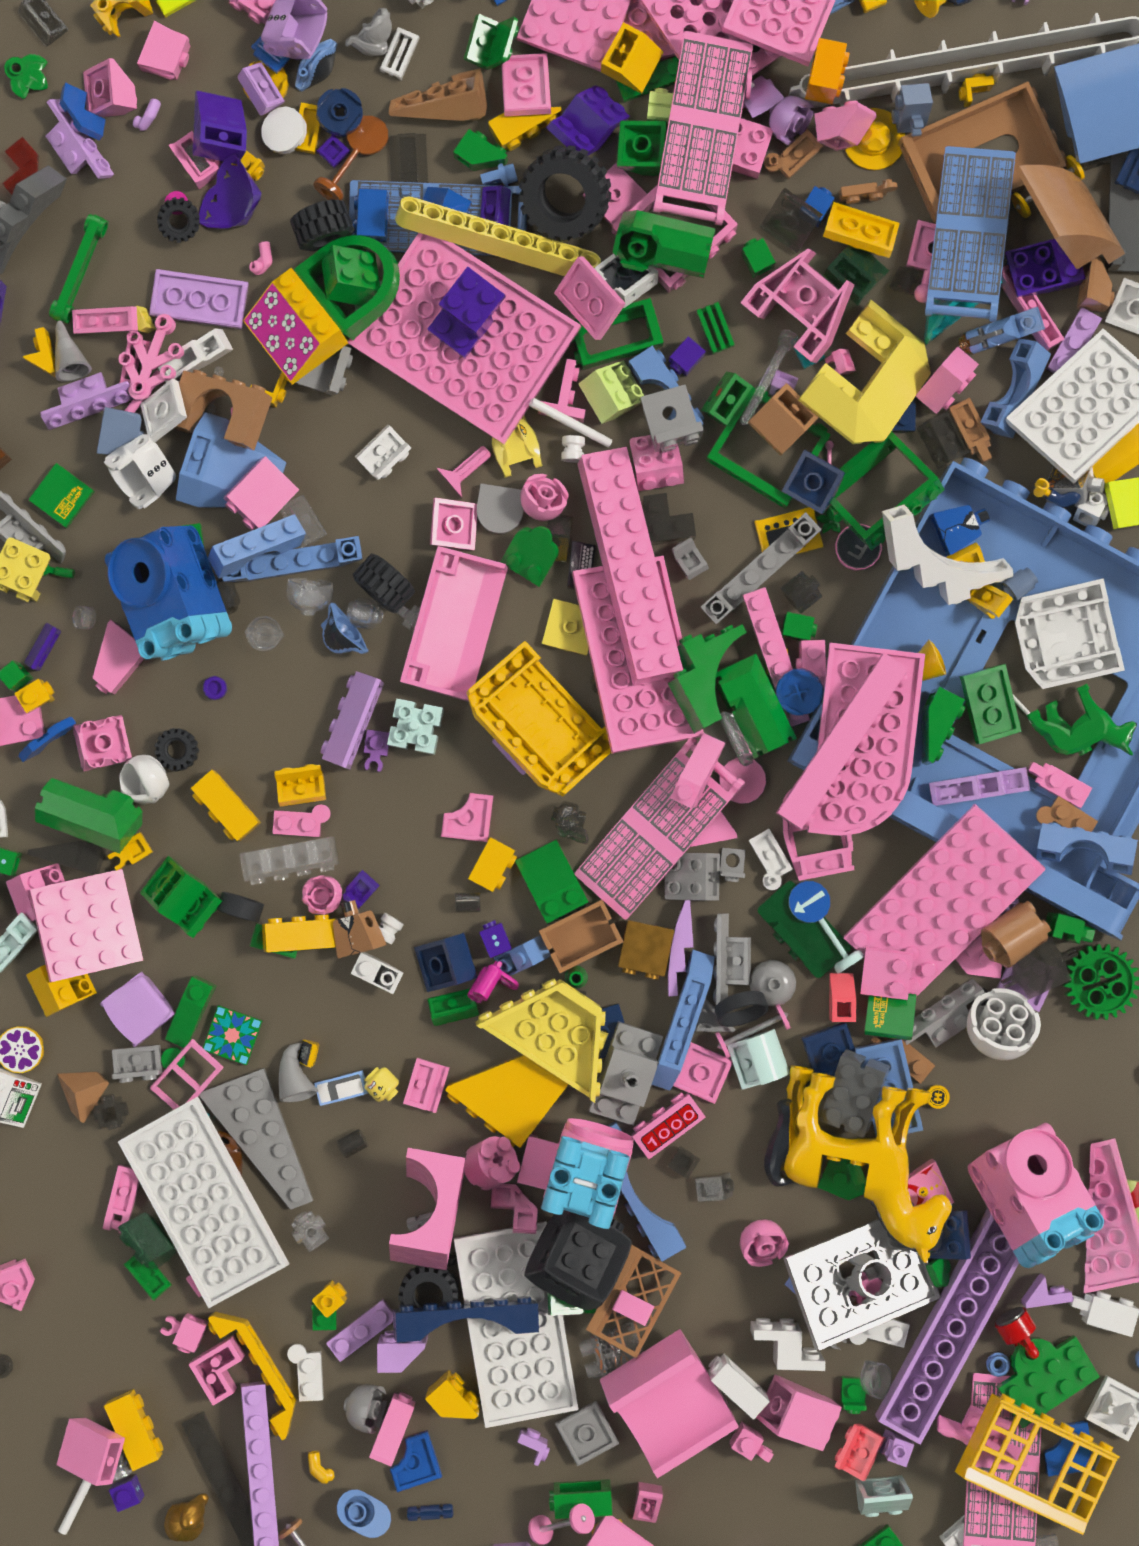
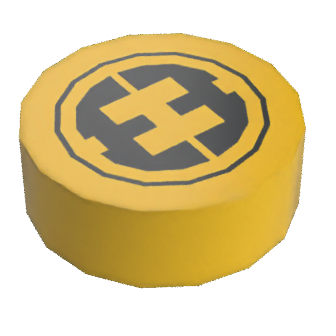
M933 1085L927 1089V1091L931 1092L928 1102L931 1107L941 1109L948 1104L950 1095L945 1087Z

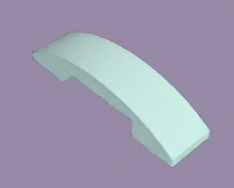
M22 912L0 937V973L16 958L38 931L37 926Z

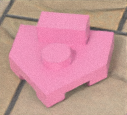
M981 934L955 958L966 974L1001 978L1002 965L991 961L985 955L982 949Z
M15 1259L0 1265V1302L13 1306L12 1308L22 1311L35 1280L26 1259L18 1262Z

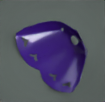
M236 154L227 157L221 164L217 172L216 185L208 190L201 204L199 212L200 224L208 228H232L246 225L261 200V191ZM235 160H237L238 166L231 165V163H235ZM226 171H228V174L230 175V177H227L226 179H224V176L226 175ZM216 194L217 202H211V200L214 199V195ZM207 210H208L209 213H210V215H211V217L205 219L206 216H207V213H206V212H207Z

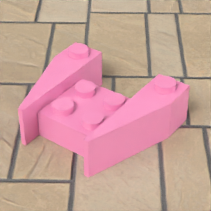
M808 248L757 282L741 301V304L758 318L764 320L774 306L779 303L808 328L794 345V348L811 362L817 363L833 342L854 284L846 280L842 287L837 289L808 265L816 255L814 251Z

